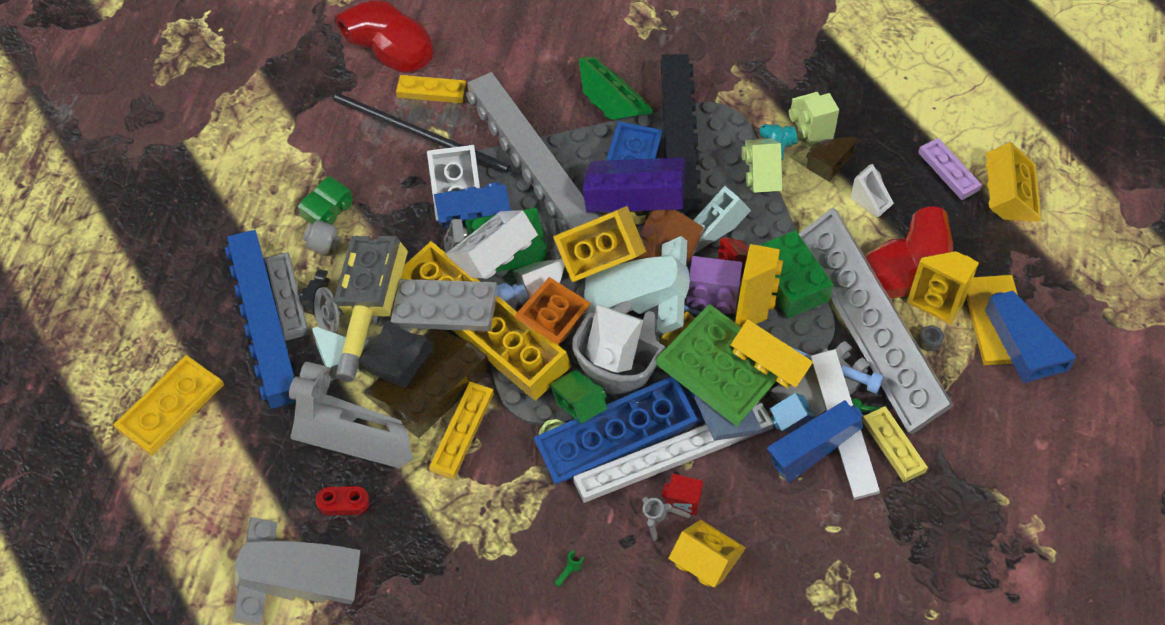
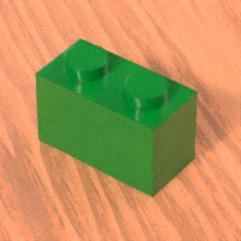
M577 370L550 384L557 405L580 424L607 410L604 401L606 394L599 384H594L587 375L584 376Z

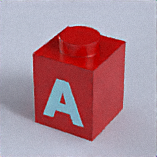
M672 473L670 483L665 482L662 498H666V504L696 516L704 481Z

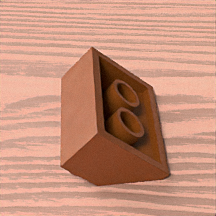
M651 210L639 234L646 252L626 262L661 257L662 244L682 236L687 240V267L704 232V228L677 210Z

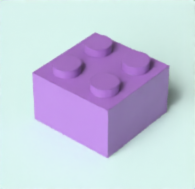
M692 256L686 306L703 311L710 304L722 314H735L742 262Z

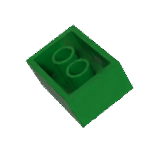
M537 208L523 211L538 235L531 240L532 244L529 247L513 254L514 258L510 262L498 266L495 269L496 272L522 268L535 262L547 261V246ZM495 215L465 220L467 237Z
M796 230L759 245L780 249L778 260H783L781 275H775L776 278H780L777 293L772 292V295H776L775 302L787 319L830 301L834 284Z

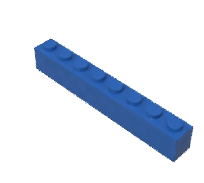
M256 230L227 236L229 246L225 247L228 261L233 260L234 265L229 267L233 280H238V284L234 285L237 298L243 300V304H240L239 308L242 318H247L248 324H245L244 328L247 339L252 338L253 344L249 345L252 359L257 358L258 364L254 365L257 379H262L264 384L259 386L262 400H268L270 409L295 403L296 400L289 398L290 386L295 377Z

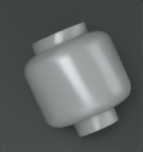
M317 220L313 224L309 223L303 241H306L308 249L326 255L330 253L331 249H337L341 237L337 236L338 229L336 226Z

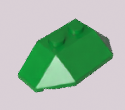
M596 57L580 58L579 66L583 93L590 99L593 105L598 106L604 112L608 119H628L652 114L653 110L649 103L615 72L603 65Z

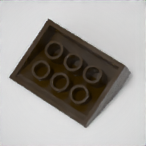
M431 329L424 336L429 340L433 350L405 389L383 378H379L364 392L367 398L392 418L401 420L405 428L418 438L463 397L469 382L477 383L489 372L487 355L468 341L439 329Z

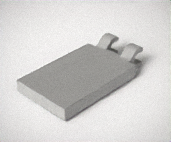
M846 341L842 342L836 348L841 367L845 365L866 374L868 372L866 368L870 364L864 358L859 359L853 367L844 361L850 356L848 351L852 347ZM811 364L796 388L791 385L787 389L779 384L771 390L770 396L778 403L792 394L798 393L805 396L816 417L827 411L813 364ZM844 376L849 394L851 395L861 387V382Z

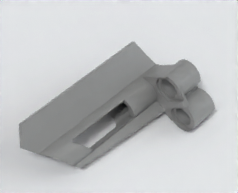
M308 361L304 363L300 377L296 376L293 379L289 390V398L296 400L291 439L396 468H401L413 460L408 433L401 420L326 395L332 379V369ZM356 418L379 423L387 426L389 432L353 421Z

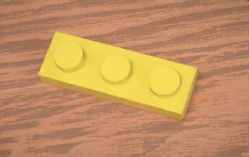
M886 406L863 416L862 422L904 483L926 473L927 465Z

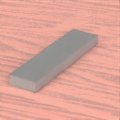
M289 252L266 257L265 260L285 341L309 335Z

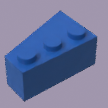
M500 182L487 184L483 188L468 187L461 191H447L434 194L440 229L448 228L452 219H462V225H466L465 220L496 215L500 211H511L506 185H500Z

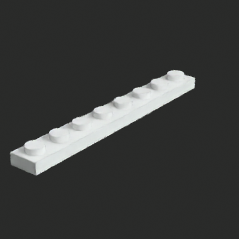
M763 404L756 405L752 410L762 430L760 433L773 429V422ZM704 425L573 476V481L585 503L755 435L714 441L707 425Z

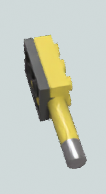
M370 236L351 237L334 298L335 304H337L346 316H351L336 372V377L342 381L352 382L355 380L360 362L359 359L361 358L372 316L391 317L399 280L401 279L408 253L397 236H378L377 240H372Z

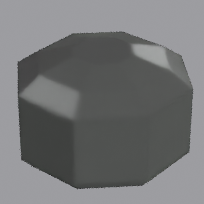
M930 325L922 328L918 341L922 348L934 351L940 349L945 336L941 328Z

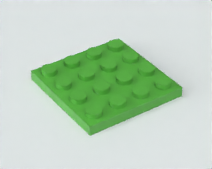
M709 304L658 356L656 363L657 366L738 427L776 383L778 376L771 371L766 375L754 367L756 362L751 358L747 357L746 360H743L732 353L735 348L731 346V343L741 330V327Z

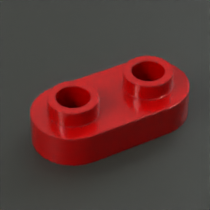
M358 486L326 487L317 493L315 499L318 510L322 514L329 516L359 515L364 513L370 504L367 491ZM329 496L333 497L332 500H330V501H325V498H326V497H329ZM354 496L360 497L356 501L351 500V498Z

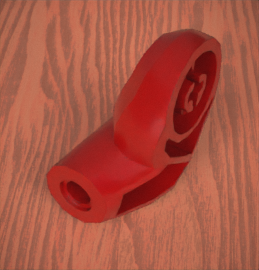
M378 0L363 2L335 15V21L340 32L351 45L372 49L381 63L399 72L420 70L428 65L433 58L434 48L425 27L416 19L403 14L389 2Z
M940 207L919 209L912 216L906 239L888 240L864 255L889 298L909 296L921 258L953 252V241L947 212Z

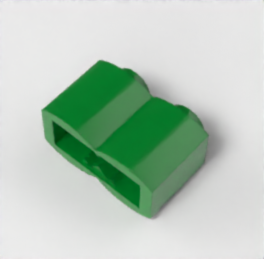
M329 176L301 201L298 206L300 216L312 224L317 220H321L333 225L337 215L351 207L353 201L352 192L349 188Z

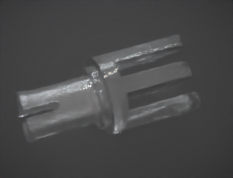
M564 217L559 218L561 233L566 231ZM554 219L549 220L552 237L558 234ZM545 221L540 222L547 251L552 254L553 260L562 259L554 238L553 241L549 242Z

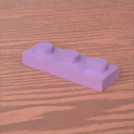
M939 138L920 147L918 153L961 200L980 191L982 184Z

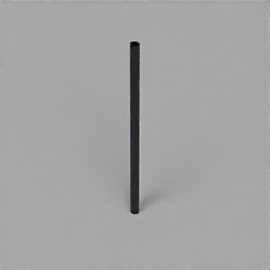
M336 93L334 96L335 102L445 148L465 146L342 94ZM475 150L476 161L505 173L510 171V164Z

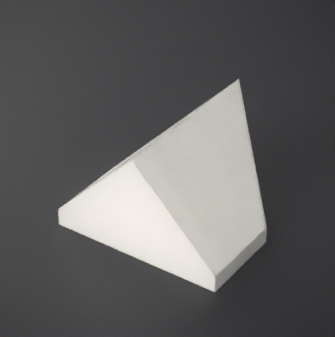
M873 164L869 165L855 177L850 198L875 217L881 216L894 204L884 186L880 172L875 169Z
M563 259L535 262L514 270L513 275L518 284H524L530 299L548 277L560 283L565 264Z

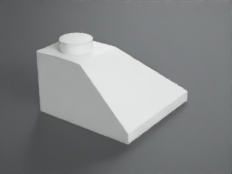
M597 305L585 355L594 365L616 373L631 370L643 320Z

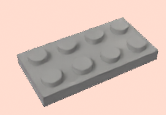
M400 279L390 322L400 328L490 331L498 285L496 282Z

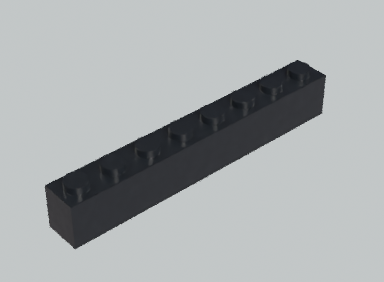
M689 54L661 55V87L665 158L686 159L683 209L675 210L680 213H697V203H702V189H697V184L701 183V172L696 170V166H699V152H695V147H698V133H694L693 130L697 129V116L692 115V112L696 111V99L691 98V94H694L695 91L694 81H690V77H693V63H689Z

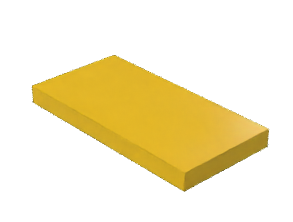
M1012 275L974 277L966 297L983 366L1013 364L985 311L990 296L993 294L1014 291L1017 294Z
M185 355L123 414L113 426L118 432L150 456H153L224 386L223 381Z

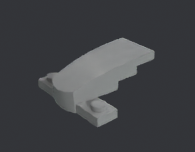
M254 517L250 518L246 541L240 549L235 563L234 581L237 595L232 622L245 625H261L266 594L292 601L295 597L320 603L324 599L346 604L354 602L360 550L317 543L275 541L277 522Z

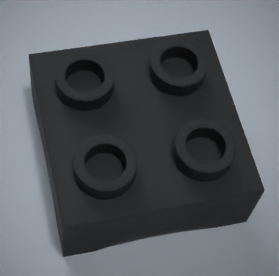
M387 321L375 344L367 352L363 353L359 361L365 371L405 389L431 353L433 347L426 337L410 333L396 324Z

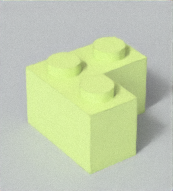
M818 92L792 99L789 117L792 122L796 123L799 136L802 139L804 138L808 147L818 144L822 139L834 138L839 108L830 93L820 96Z
M774 139L745 140V146H742L741 154L742 160H746L750 172H746L747 187H750V190L754 193L782 191L781 143Z

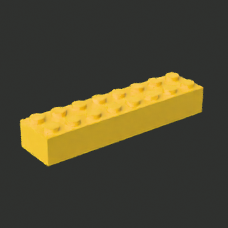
M432 241L404 265L401 279L480 282L477 278L469 276ZM497 296L490 331H452L487 355L488 362L536 401L551 387V383L558 380L571 368L566 351L557 344L514 318L517 311Z

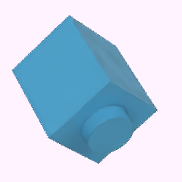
M798 393L792 394L770 408L773 414L771 419L775 427L788 433L793 432L816 417L805 396Z

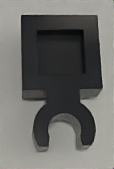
M318 269L314 280H310L307 288L302 290L300 301L305 313L315 314V294L319 288H327L330 278L326 277L328 271Z

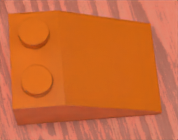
M548 277L516 313L514 318L558 345L570 337L581 324L591 303Z

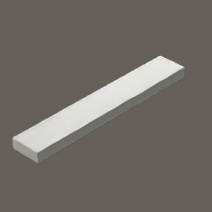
M836 349L812 355L811 361H813L812 364L826 410L828 411L844 400L852 406L853 404ZM859 430L838 446L854 500L880 494L862 432Z

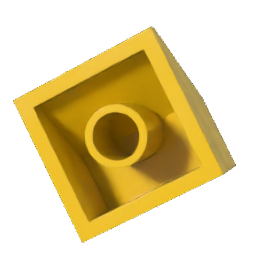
M699 520L682 531L668 559L673 561L680 570L690 572L698 577L699 582L715 588L724 581L746 547L703 520Z

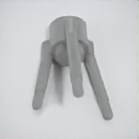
M644 497L642 500L644 503L643 513L648 518L647 524L650 527L654 542L658 540L655 524L663 521L667 512L685 518H690L691 516L689 513L672 507L670 504H663L657 498L648 499Z

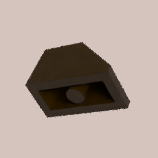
M858 138L822 139L816 147L812 146L806 155V158H808L806 169L830 182L855 154Z

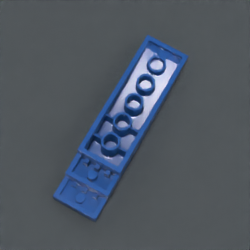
M671 376L606 405L607 410L582 424L574 419L533 438L554 484L557 485L572 479L573 476L671 439L706 422L694 398L696 395Z

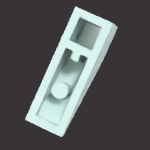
M726 186L720 190L693 220L704 228L694 253L736 228L751 211Z

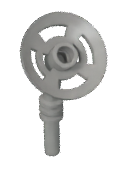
M322 287L317 290L314 299L316 320L319 328L336 334L339 327V317L345 314L335 304L332 292L328 288ZM324 297H325V299H326L325 305H323V298H324ZM372 316L370 323L373 321L375 325L379 323V326L382 327L387 321H391V317ZM404 328L408 332L412 330V328Z

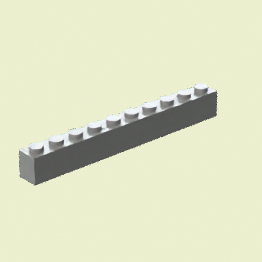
M490 72L468 82V93L466 95L469 103L475 105L481 120H486L491 134L498 137L502 149L505 152H509L514 166L521 169L525 181L532 184L537 198L544 201L548 213L551 216H555L560 230L564 232L598 218L595 212H586L583 195L494 74Z

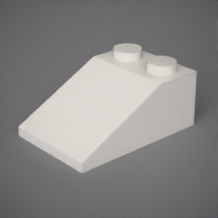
M474 145L427 151L436 222L439 220L434 194L447 191H461L468 187L480 188Z

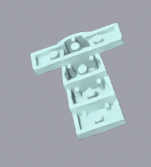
M680 236L662 244L661 257L625 262L587 276L584 299L591 304L583 319L586 318L589 312L595 314L597 305L613 309L621 303L629 301L632 303L630 311L634 310L639 314L659 305L657 330L663 334L683 327L684 301L690 283L689 271L686 267L687 240Z

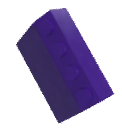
M659 158L591 161L585 173L583 186L586 212H613L625 206H628L629 211L683 209L686 159Z

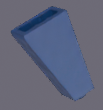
M1014 291L997 292L990 296L985 311L1023 383L1070 371L1076 359L1074 353Z
M846 400L842 401L770 445L767 450L772 464L789 484L863 428L861 419L863 415L854 404L850 406Z

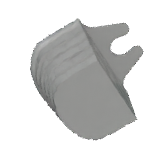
M625 301L613 308V310L627 314L632 309V303ZM651 311L645 313L631 370L616 373L594 365L585 355L595 315L589 312L572 339L574 355L584 375H587L594 384H599L606 393L626 397L641 390L657 366L656 359L666 349L655 338V314Z

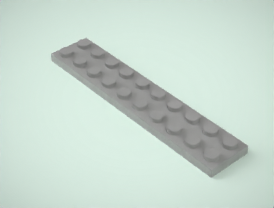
M834 208L830 209L800 232L799 235L834 284L831 293L834 305L865 359L870 364L872 371L884 375L881 383L884 392L907 432L914 434L954 405L839 212Z

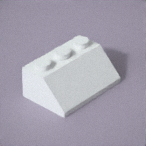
M523 210L500 211L448 251L446 255L472 278L487 279L496 273L495 269L498 266L510 262L514 258L513 254L529 247L532 244L531 240L538 234Z

